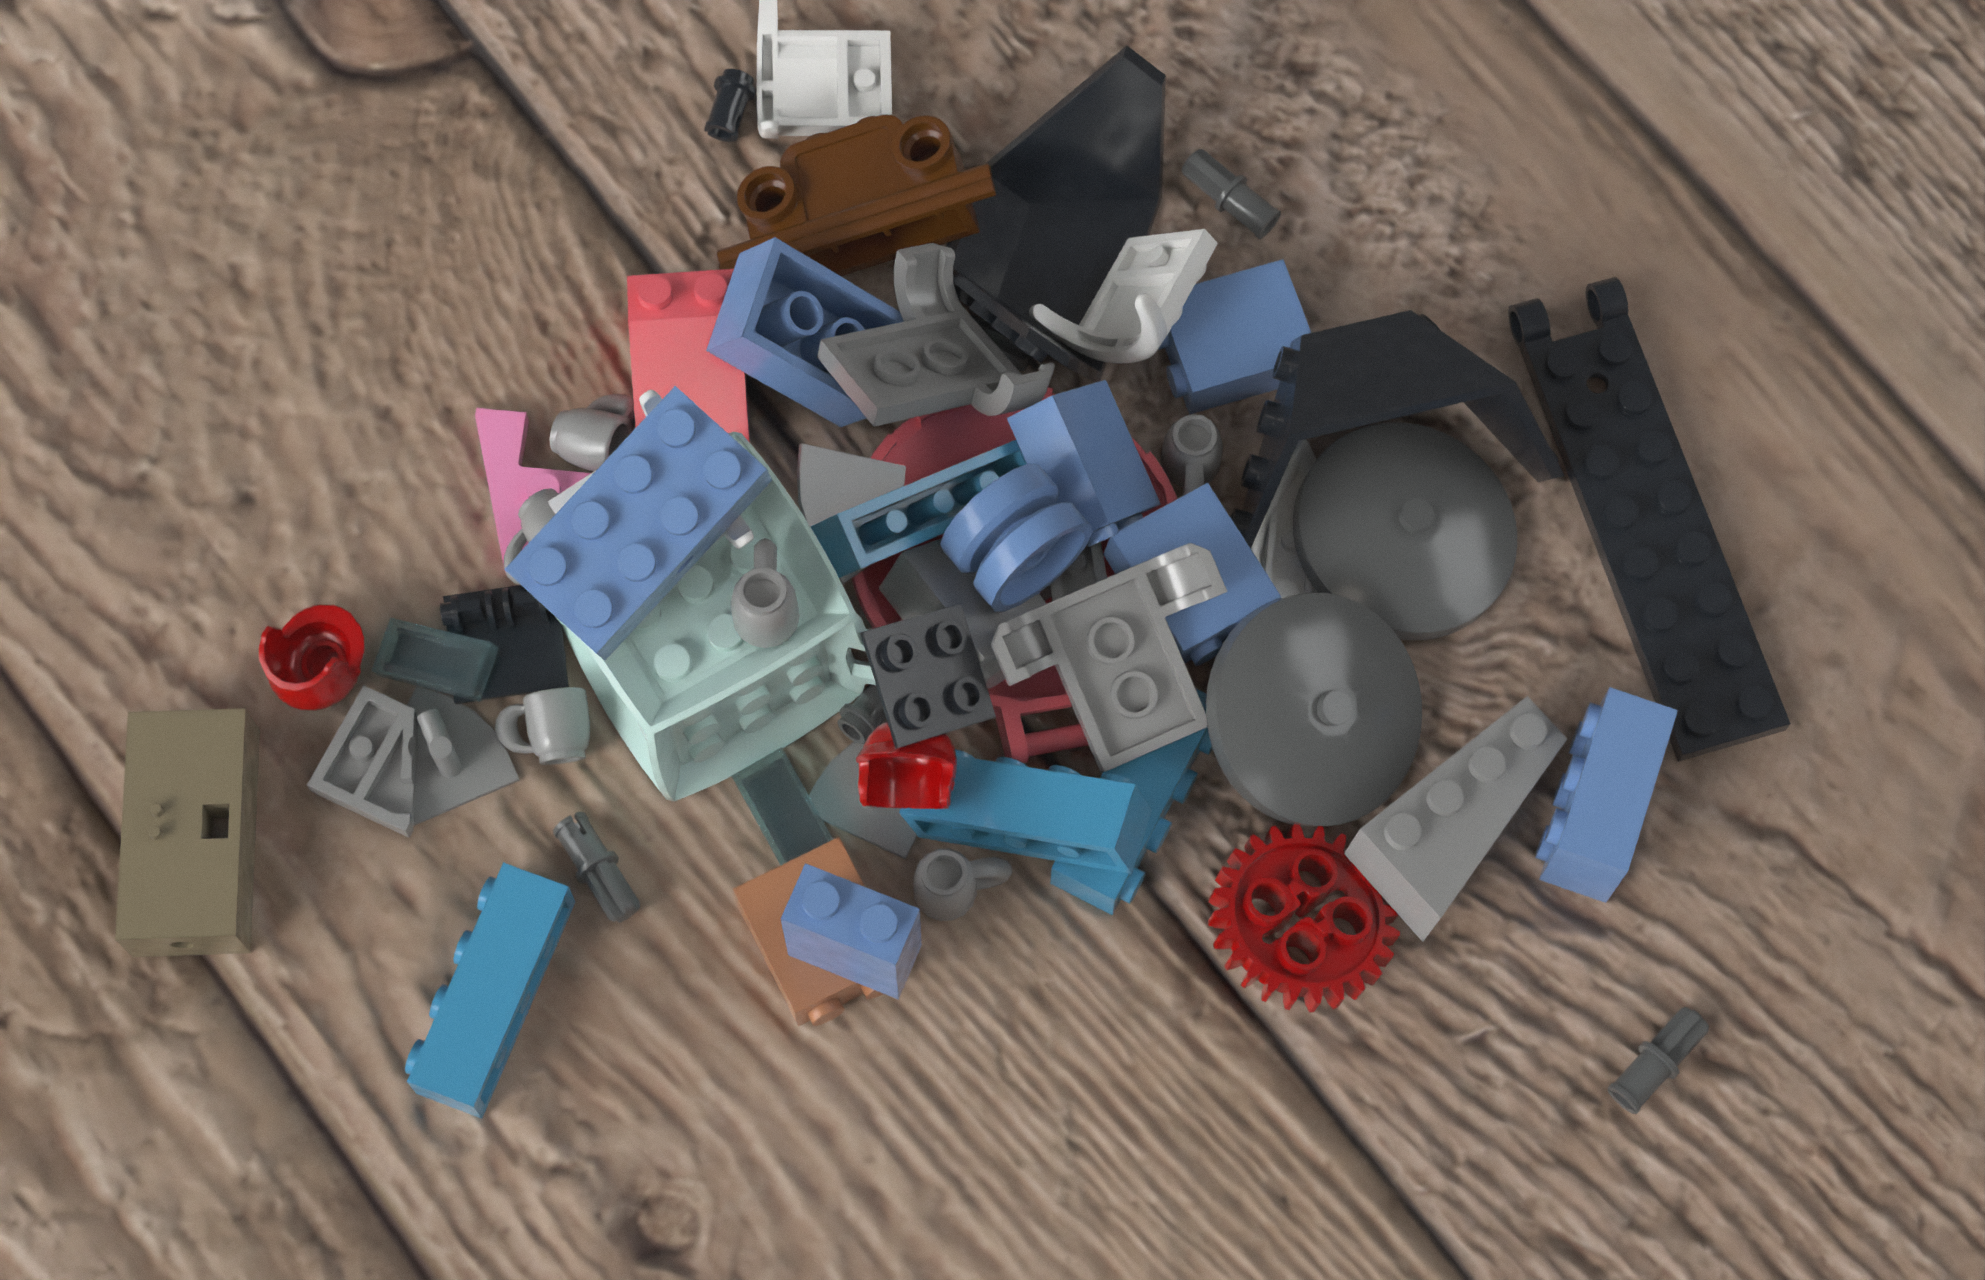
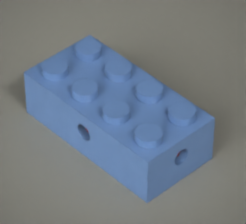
M674 386L504 570L590 649L606 661L772 481L771 476L765 466L681 390Z

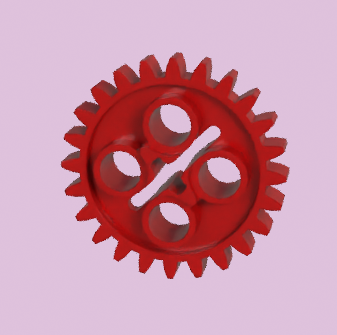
M1293 824L1288 832L1287 839L1283 837L1281 831L1276 826H1272L1265 836V843L1253 834L1244 846L1245 852L1235 848L1227 860L1230 867L1222 866L1215 878V881L1221 887L1214 888L1208 902L1220 909L1213 911L1208 920V926L1224 929V931L1218 935L1213 943L1214 949L1231 948L1233 953L1224 965L1225 969L1231 970L1243 966L1247 973L1243 977L1240 986L1246 988L1258 980L1264 984L1261 993V1000L1264 1002L1269 1000L1275 991L1283 993L1285 1010H1290L1297 998L1303 997L1309 1013L1315 1012L1321 1003L1322 996H1324L1332 1009H1337L1344 1000V992L1352 999H1358L1366 989L1364 983L1373 986L1383 974L1379 966L1386 967L1394 956V953L1387 946H1392L1400 936V931L1388 924L1393 923L1398 914L1390 905L1383 904L1386 900L1344 854L1346 835L1343 833L1330 844L1325 842L1323 826H1318L1311 838H1305L1301 826ZM1299 871H1307L1314 874L1319 879L1321 887H1312L1306 884L1301 879ZM1336 891L1344 892V897L1324 905L1314 920L1311 917H1305L1290 927L1282 937L1274 942L1267 944L1263 941L1262 937L1272 935L1284 929L1294 914L1298 917L1305 916L1319 906L1329 895ZM1261 899L1268 902L1273 907L1275 915L1268 916L1260 913L1255 909L1252 900ZM1333 918H1342L1348 921L1353 926L1356 935H1347L1341 932L1335 926ZM1286 947L1302 949L1307 954L1310 963L1300 964L1294 961L1289 956Z

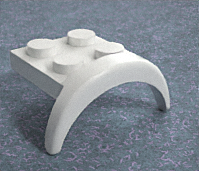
M759 0L757 121L758 131L762 138L779 139V136H811L816 133H828L855 124L865 117L885 114L892 115L890 31L778 30L777 0Z
M1206 229L1128 238L1079 325L1064 319L1043 304L1031 306L1029 315L1057 340L1087 357L1103 362L1121 364L1146 360L1157 352L1171 327L1181 317L1182 307L1196 282L1204 275L1207 267L1206 264L1218 243Z

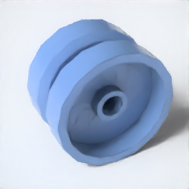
M1026 464L1009 471L974 496L952 520L945 530L940 543L943 552L961 573L977 572L973 582L975 589L994 612H1005L1015 608L1044 590L1077 559L1088 544L1093 532L1091 524L1072 503H1056L1059 496L1058 487L1037 464Z

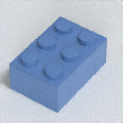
M774 237L739 253L706 351L839 427H843L866 419V417L817 358L820 340L904 321L900 311Z
M1609 687L1600 705L1589 703L1583 721H1579L1570 745L1569 754L1573 756L1566 773L1563 772L1553 798L1552 806L1558 808L1555 809L1550 825H1546L1536 851L1535 858L1545 861L1539 880L1604 903L1608 901L1629 870L1678 710Z

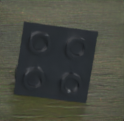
M522 585L443 596L444 603H440V612L443 626H446L448 642L492 652L478 695L453 690L455 704L569 687L562 624Z
M961 603L860 633L895 748L996 717Z

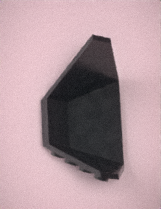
M1127 45L987 162L991 167L996 195L972 203L977 214L980 232L946 244V247L952 248L955 253L953 282L960 301L969 306V309L992 324L993 328L1009 338L1017 347L1040 363L1045 360L1047 355H1050L1067 368L1095 383L1101 381L1107 362L1080 354L1057 340L1030 317L1029 309L1035 304H1043L1064 319L1079 325L1127 239L1150 235L1162 199L1166 75Z
M1412 310L1304 334L1293 340L1290 348L1286 346L1281 347L1272 374L1273 379L1280 380L1274 402L1270 400L1265 401L1257 424L1256 432L1264 434L1258 456L1254 454L1249 455L1241 478V486L1248 488L1242 510L1234 508L1230 518L1251 549L1298 441L1462 402L1465 403L1538 483L1565 475L1558 464V457L1549 447L1517 383L1442 332L1429 317L1424 314L1418 315Z

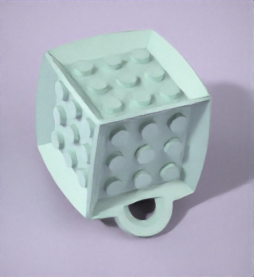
M738 432L728 434L767 468L772 479L767 487L741 514V517L753 532V540L740 549L733 546L725 536L717 540L606 661L590 649L557 618L560 624H562L574 654L609 719L666 800L677 801L715 785L772 756L839 712L845 704H850L860 696L865 684L876 685L869 662L856 660L851 652V648L865 651L860 633L869 629L865 628L862 618L856 614L835 569L807 520L767 463L744 435ZM764 538L771 540L777 547V572L786 576L793 586L800 615L797 629L790 639L779 646L769 648L752 646L741 639L734 628L731 612V598L734 586L745 573L754 569V545Z

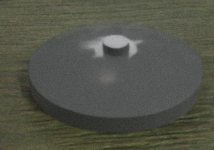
M1387 422L1362 427L1344 435L1326 448L1317 458L1299 488L1294 505L1293 536L1297 555L1307 578L1317 593L1340 595L1366 606L1382 618L1400 640L1415 641L1440 638L1470 625L1485 613L1499 597L1513 571L1517 553V526L1511 502L1500 480L1484 460L1468 446L1430 427L1403 422Z
M1304 593L1275 599L1260 606L1241 620L1230 632L1215 658L1210 673L1206 697V719L1216 759L1229 782L1247 802L1262 813L1292 825L1332 826L1354 821L1369 814L1384 803L1399 787L1414 760L1418 748L1422 726V699L1412 660L1397 634L1382 618L1366 606L1340 595Z

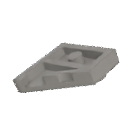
M363 685L307 784L310 791L409 838L414 828L418 715L415 709Z

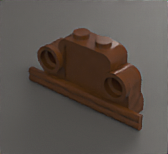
M893 115L869 116L855 124L828 133L813 134L806 140L788 147L780 159V167H761L752 171L743 179L737 191V204L746 217L750 240L717 250L719 270L734 269L739 253L774 237L839 276H844L895 260L897 250L929 243L942 245L979 233L978 218L972 203L996 195L991 167L986 163L965 170L963 160L954 145L953 136L947 125L941 119L929 115L914 117L904 124Z

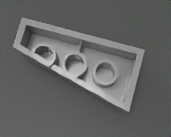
M1528 696L1525 697L1361 827L1344 854L1423 942L1449 908L1567 738Z

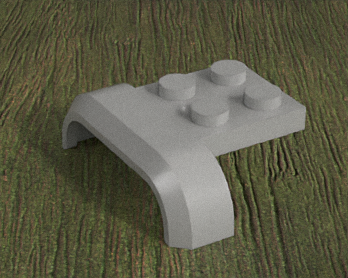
M929 243L897 250L894 264V288L897 304L904 322L820 340L817 358L873 427L970 404L984 415L997 416L1026 409L1040 402L1047 391L1055 365L1053 363L1042 364L1039 367V371L1022 375L960 303L953 282L955 253L952 248Z
M1188 543L999 624L991 642V647L1008 686L1055 665L1100 772H1106L1208 727L1205 710L1165 617L1226 593L1227 589L1210 550L1193 543Z

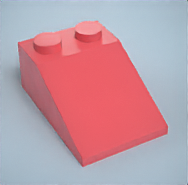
M734 269L627 276L628 326L635 428L646 418L640 405V396L651 389L656 391L663 399L676 386L727 433H742L750 443L747 374L706 351Z

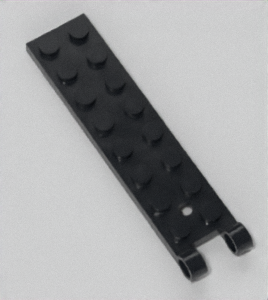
M1612 277L1588 284L1585 291L1586 302L1590 316L1597 329L1556 341L1551 339L1549 318L1540 299L1535 298L1510 305L1508 319L1513 338L1521 351L1655 703L1678 710L1669 738L1677 761L1680 762L1785 731L1791 723L1629 318L1628 301L1622 283L1617 277ZM1593 377L1600 378L1605 382L1607 390L1602 393H1594L1587 387V380Z

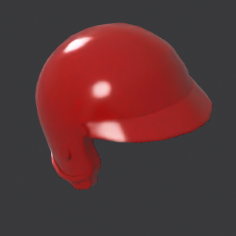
M314 605L294 615L282 630L275 626H267L262 632L258 648L259 661L271 689L282 702L299 710L318 711L339 703L354 688L361 673L364 635L360 624L344 608L336 605Z
M886 721L877 726L868 736L863 749L856 757V761L859 763L858 790L862 806L948 809L957 772L956 751L948 735L944 733L895 748L888 722Z

